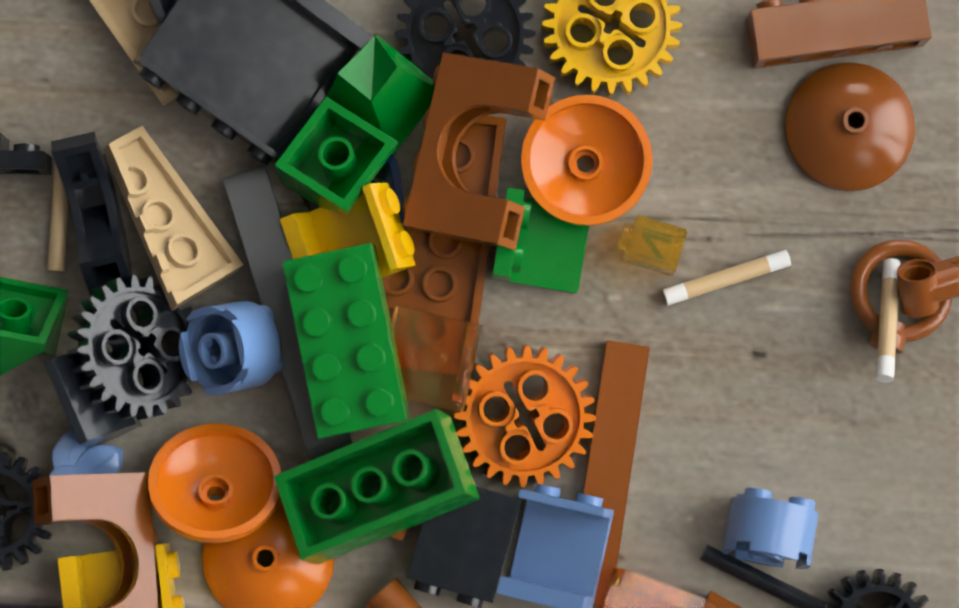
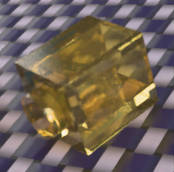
M637 215L633 225L625 223L620 237L618 249L625 250L622 262L673 276L677 269L688 230Z

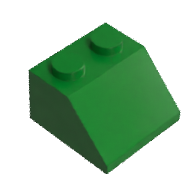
M325 97L274 166L282 183L318 207L347 214L363 193L362 186L372 181L398 146V142L330 98Z

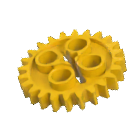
M555 0L557 4L547 3L544 5L543 12L554 17V19L542 21L541 24L542 30L553 32L552 35L543 40V46L548 48L556 47L557 49L550 56V63L563 61L565 64L562 67L560 76L563 78L574 72L577 75L574 84L575 88L580 87L585 80L591 82V95L597 92L600 85L606 86L608 97H612L616 86L621 85L624 93L628 96L631 94L632 82L634 81L642 89H646L648 86L646 74L649 73L659 79L663 72L657 63L671 65L674 59L665 49H678L680 45L679 40L670 36V34L678 33L682 29V23L670 20V18L679 14L680 6H667L669 0H615L609 6L598 5L594 0ZM584 6L588 8V10L594 16H596V18L592 15L579 12L578 7ZM637 10L645 11L651 16L652 24L647 28L636 27L630 20V14ZM612 19L619 22L618 30H613L611 34L604 32L605 23L609 24ZM577 25H585L592 30L594 37L589 42L580 43L572 38L570 30ZM626 35L644 41L645 46L639 47L635 45L634 41ZM613 47H623L629 52L631 60L624 65H617L610 61L607 52Z

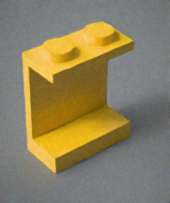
M388 182L371 183L362 186L363 193L347 214L320 207L310 212L294 213L280 219L293 259L371 243L376 246L382 278L416 265L413 258L414 244L412 238L402 226L398 214L400 212V203L396 193L390 189Z
M169 543L155 545V566L160 582V594L157 597L158 608H185L183 596H176L174 578H180L177 551L170 552ZM117 551L57 558L63 608H98L111 597L120 575V562Z

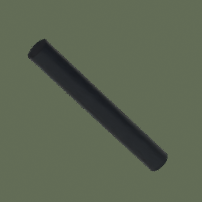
M708 544L701 554L700 561L797 608H819L821 603L826 604L825 601L728 554L726 555Z

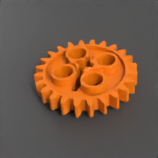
M523 344L520 356H516L509 345L505 346V359L499 360L497 356L489 352L488 358L491 366L486 369L482 365L474 363V368L479 376L476 380L470 377H463V382L470 390L468 393L455 394V398L465 404L464 409L452 411L454 418L464 420L465 423L455 429L457 436H468L469 438L461 445L463 452L467 453L476 450L477 452L471 459V464L474 467H478L487 462L484 472L485 476L490 479L499 470L501 471V482L506 486L513 475L517 476V481L521 488H525L528 476H533L538 484L543 485L544 473L547 471L558 480L560 478L558 465L563 463L571 469L575 467L569 456L572 452L585 455V449L578 443L580 438H593V434L584 428V423L596 420V416L584 411V407L592 404L595 400L590 395H580V392L587 387L588 382L585 379L572 380L578 371V368L573 364L563 370L561 369L564 361V356L558 353L550 362L547 361L548 349L543 346L540 347L535 357L532 356L528 344ZM532 375H540L544 382L542 391L533 397L525 396L522 390L525 379ZM506 381L512 383L521 404L529 411L534 410L529 414V419L544 443L542 450L537 449L525 425L520 420L514 422L519 417V412L504 388ZM494 396L504 398L506 403L505 410L500 416L489 418L484 415V404L489 398ZM554 413L563 415L564 426L561 431L553 435L544 433L543 423L549 415ZM513 435H522L526 440L524 450L515 456L506 454L504 446L507 439Z

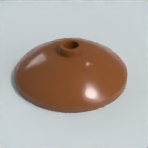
M861 63L833 64L810 75L792 96L785 117V137L789 151L796 164L812 180L825 187L840 191H861L875 187L889 179L907 159L915 135L913 110L903 89L883 71ZM848 116H859L862 120L861 128L854 129L850 127Z

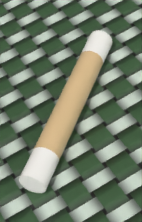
M785 249L662 289V293L667 306L789 267L791 266V260Z
M893 258L883 261L876 367V380L881 383L894 381L899 299L897 269L901 262Z

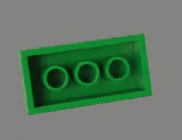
M367 243L282 261L318 439L410 420L411 416L376 246Z
M437 409L274 476L300 558L315 564L324 563L480 499L451 416Z

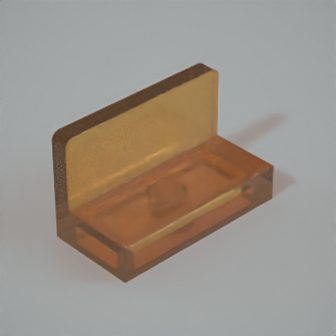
M614 567L600 608H704L707 599L629 570Z

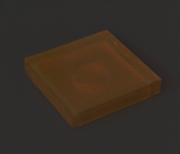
M395 306L392 328L407 400L455 412H464L482 325L404 306Z

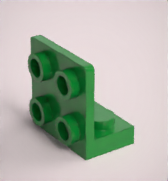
M507 187L505 200L525 207L516 250L497 247L492 280L573 294L577 293L580 285L589 226L573 225L560 221L545 212L533 198L524 197L525 190Z

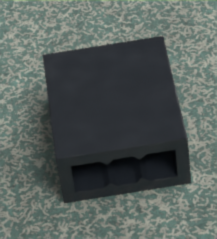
M476 486L480 497L479 500L423 522L407 578L415 580L413 589L439 596L440 590L443 588L458 593L457 602L482 608L483 601L493 603L522 499Z

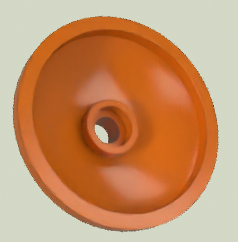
M597 95L571 96L550 105L546 120L535 119L522 146L521 170L530 195L545 212L560 221L573 225L594 226L605 224L627 213L643 195L652 171V149L643 125L631 111L620 103ZM581 158L590 159L593 163V169L589 172L580 171L577 167L578 160Z
M229 424L199 425L176 434L157 452L151 463L148 475L149 498L160 520L177 534L199 542H229L251 534L271 517L280 500L274 476L282 473L281 467L270 446L251 431ZM213 495H220L223 497L221 500L217 501L209 499V497Z
M281 497L271 517L256 531L229 542H204L202 555L203 570L207 584L214 597L224 608H312L323 596L330 583L335 560L334 558L321 564L301 560ZM264 549L270 550L274 555V562L269 567L262 566L258 561V555Z

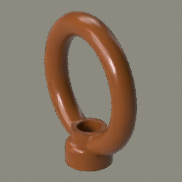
M903 239L881 242L866 251L854 267L850 280L851 303L859 320L871 331L868 344L875 349H878L880 316L875 312L868 298L867 283L869 276L880 262L891 257L901 256L913 260L924 259L932 263L942 261L932 250L920 243ZM952 299L939 302V309L934 314L923 317L915 323L905 325L897 321L895 354L903 352L905 342L920 340L938 329L948 315Z

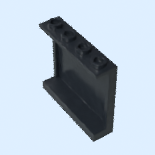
M176 0L136 57L134 63L142 68L138 74L141 78L159 90L164 84L178 93L175 101L194 115H197L200 110L214 119L211 124L214 130L231 141L237 135L250 145L246 152L268 166L271 160L276 163L332 87L337 73L350 61L357 50H361L368 43L372 35L325 0Z

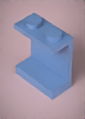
M535 483L534 492L520 489L518 498L527 499L514 560L510 577L500 576L496 594L554 608H593L614 510L602 507L603 498L577 493L576 501L559 498L561 489Z

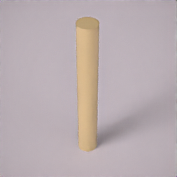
M55 162L47 271L65 272L69 201Z

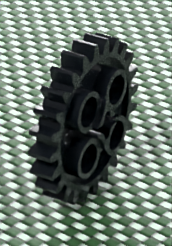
M403 0L411 9L410 14H397V19L407 25V29L395 32L396 38L407 40V45L397 51L403 56H411L412 60L410 62L432 80L437 66L441 63L443 53H463L468 57H473L464 40L458 42L454 40L458 35V30L444 7L445 1L452 2L467 29L472 27L477 29L473 33V40L484 59L526 66L519 59L520 55H533L534 49L523 44V41L535 37L536 31L524 28L523 24L532 20L534 16L533 13H520L519 11L527 0H485L486 6L483 12L476 16H469L462 11V0ZM434 15L441 16L448 22L446 33L439 38H431L424 32L426 20ZM499 31L506 36L508 44L502 52L497 54L490 53L483 47V38L488 32Z
M136 275L124 277L122 280L119 277L107 281L106 285L92 289L93 296L82 299L80 302L86 312H80L72 316V319L81 326L80 329L68 332L70 338L78 341V347L68 350V355L79 357L80 363L72 368L71 371L72 373L84 372L86 376L79 386L80 389L93 387L95 392L91 402L95 404L107 400L105 412L110 414L120 410L121 419L133 418L135 416L138 420L152 418V415L156 417L167 414V408L179 407L181 405L179 397L192 394L190 386L186 383L191 382V380L184 372L179 355L180 334L187 331L189 323L186 318L192 312V307L183 309L178 307L172 311L161 285L154 286L153 278L150 276L139 280ZM131 309L136 314V324L131 319ZM162 338L166 342L167 353L162 349ZM107 341L112 347V357L108 355L106 350ZM138 371L142 374L143 386H141L138 382Z

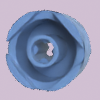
M236 301L201 307L193 311L187 318V320L191 321L187 331L180 334L179 355L187 377L191 382L198 381L205 388L201 391L217 396L259 387L267 383L274 374L282 370L284 359L281 354L280 338L274 323L273 311L268 306L258 305L251 301Z
M746 488L745 494H737V497L731 498L722 553L727 555L736 550L735 558L780 568H783L784 559L797 560L795 569L810 568L819 517L818 512L814 511L815 501L801 497H789V502L771 499L772 492L758 488Z

